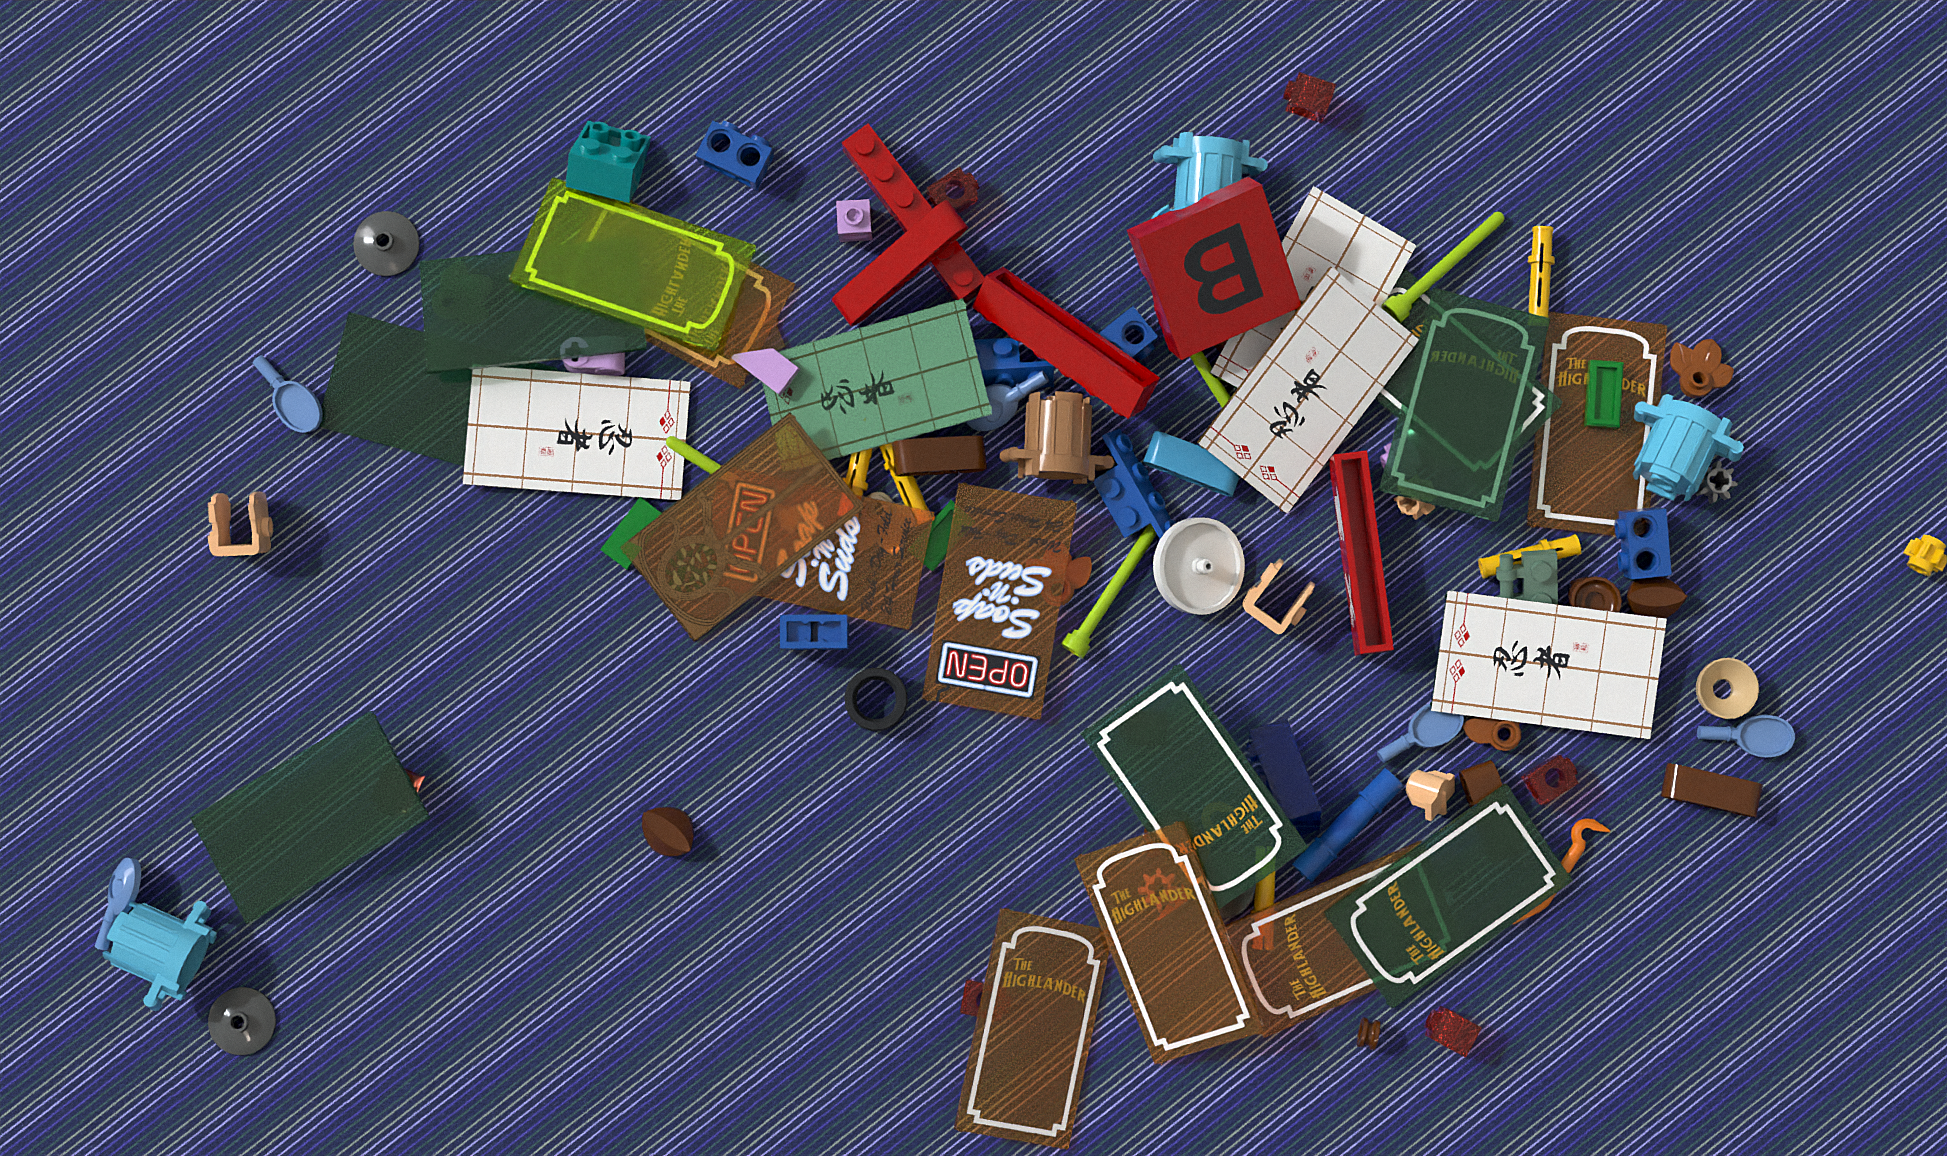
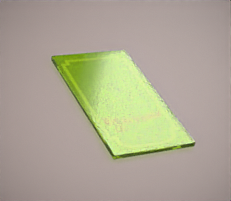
M552 177L514 269L510 274L509 282L716 351L752 257L756 252V245L632 203L566 187V181Z

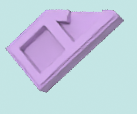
M773 348L738 353L731 357L780 396L801 370Z

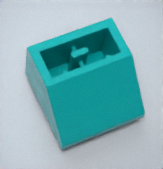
M587 121L569 152L566 187L629 203L639 185L651 137L642 135L634 130H622L611 127L603 122Z

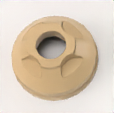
M1721 658L1714 660L1703 668L1697 678L1696 695L1699 703L1708 713L1719 718L1733 719L1743 716L1751 710L1758 698L1759 685L1755 673L1746 663L1738 659ZM1719 679L1726 680L1730 684L1731 693L1726 699L1717 698L1713 692V685Z

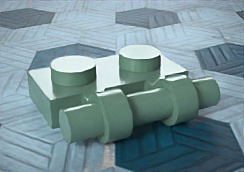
M1555 549L1521 551V564L1513 565V555L1501 554L1499 556L1500 566L1496 568V579L1500 581V595L1497 597L1558 605L1557 552ZM1522 578V592L1513 593V580Z

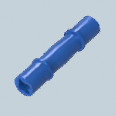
M1384 768L1363 791L1358 792L1359 797L1333 821L1321 837L1314 838L1315 841L1293 862V867L1312 883L1334 859L1338 858L1337 854L1361 832L1376 813H1382V809L1397 795L1404 785L1390 771Z

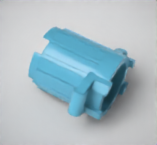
M1193 132L1180 133L1179 138H1174L1173 147L1164 145L1153 154V159L1156 163L1177 165L1174 209L1184 207V201L1197 202L1205 195L1242 180V174L1256 176L1266 170L1268 166L1267 161L1263 158L1249 157V140H1243V143L1222 137H1193Z
M1669 394L1662 396L1657 407L1643 401L1638 402L1635 406L1634 419L1637 422H1642L1652 427L1634 464L1633 477L1635 480H1638L1640 475L1649 482L1646 487L1647 490L1670 500H1674L1677 494L1686 495L1684 500L1688 501L1698 491L1715 454L1729 458L1733 462L1740 460L1744 446L1740 441H1735L1729 437L1733 426L1729 419L1723 417L1721 420L1710 411L1685 401L1672 400L1674 396Z
M197 901L193 905V910L186 921L145 903L130 902L129 906L133 907V910L129 914L121 911L106 939L113 941L111 953L103 951L104 959L110 961L111 965L153 983L143 1000L144 1004L152 1011H158L162 1007V1003L167 995L180 1001L185 998L188 992L184 990L197 973L209 943L213 944L216 939L217 932L213 931L212 927L205 925L211 910L203 901Z

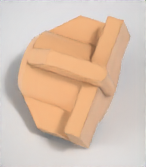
M1416 770L1413 772L1406 784V793L1412 805L1425 809V819L1432 821L1437 814L1445 815L1447 813L1446 802L1455 792V775L1451 773L1445 774L1436 770L1429 772Z

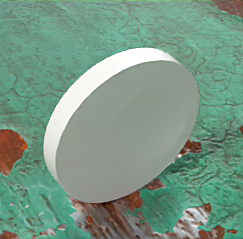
M1188 518L1170 527L1160 539L1153 561L1155 582L1163 598L1175 609L1189 614H1210L1224 608L1239 591L1245 570L1243 550L1235 534L1223 523L1210 518Z

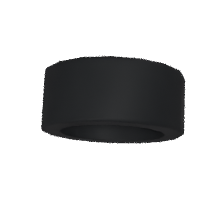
M880 667L867 668L857 673L848 683L844 695L845 708L850 718L861 728L870 731H883L897 725L905 715L908 705L907 690L901 679L892 671ZM871 680L887 682L896 694V704L893 711L882 719L866 717L857 706L856 697L859 689L863 684Z

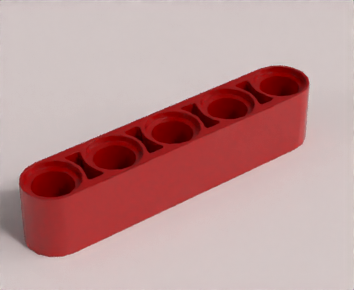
M948 200L943 201L930 210L837 292L831 301L851 327L857 325L957 240L968 229V226Z

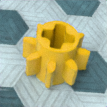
M1923 535L1921 540L1915 538V540L1911 539L1903 552L1909 556L1907 566L1925 576H1930L1932 571L1936 573L1943 571L1947 564V555L1944 554L1946 545L1930 535Z

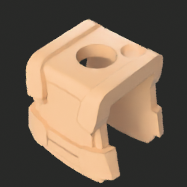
M253 492L249 495L248 510L249 519L251 520L252 544L231 545V503L228 500V496L224 493H216L211 497V502H208L209 523H212V532L208 536V543L212 555H255L270 551L273 522L268 514V503L264 492Z
M1281 559L1274 564L1270 563L1260 577V583L1257 587L1253 586L1252 589L1250 588L1243 600L1244 610L1277 634H1282L1290 623L1296 626L1307 611L1302 606L1315 587V584L1310 581L1280 622L1254 605L1283 565L1284 561Z

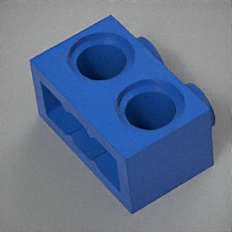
M712 120L695 155L698 163L758 191L774 158L773 150L769 147L770 143L757 135H752L749 138L739 133L741 129L730 122L723 121L722 124H719ZM719 140L730 142V147L725 152H716L713 150V147ZM750 153L760 156V160L754 166H746L743 164V159L746 155Z
M1134 306L1098 333L1133 359L1138 357L1140 361L1144 360L1156 349L1153 344L1156 343L1158 338L1157 334ZM1132 329L1138 330L1143 336V341L1139 344H1131L1126 340L1125 333Z
M1652 507L1618 511L1619 519H1615L1614 528L1616 538L1621 539L1622 552L1617 554L1619 571L1624 573V577L1641 579L1672 575L1666 509ZM1639 518H1644L1647 523L1646 531L1642 535L1637 536L1633 530L1634 523ZM1647 551L1650 557L1649 563L1646 567L1640 569L1636 564V558L1641 552Z
M780 615V649L849 650V616Z

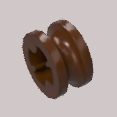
M1362 1017L1357 1034V1047L1362 1048L1363 1045H1367L1370 1050H1375L1380 1034L1379 1020H1374L1371 1023L1368 1021V1018Z

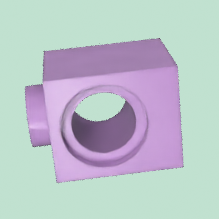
M869 199L836 201L839 241L872 240Z

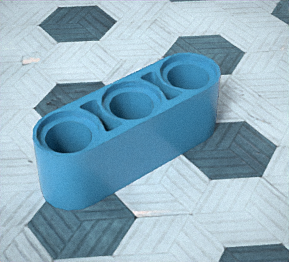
M1154 431L1143 463L1151 468L1229 497H1233L1240 478L1237 473L1205 448L1159 431Z

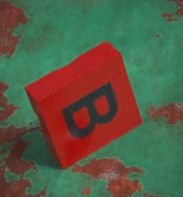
M1250 177L1205 195L1202 199L1188 207L1166 212L1127 229L1141 273L1151 288L1154 309L1168 349L1180 360L1302 307L1263 186Z

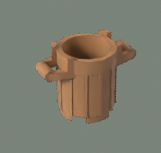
M1055 391V396L1040 399V392L1031 393L1029 395V402L1026 404L1024 449L1011 447L1000 453L1002 462L1018 463V479L1024 480L1025 476L1040 479L1073 480V484H1087V478L1089 481L1095 482V470L1102 471L1113 467V457L1109 455H1090L1092 405H1090V397L1083 399V394Z

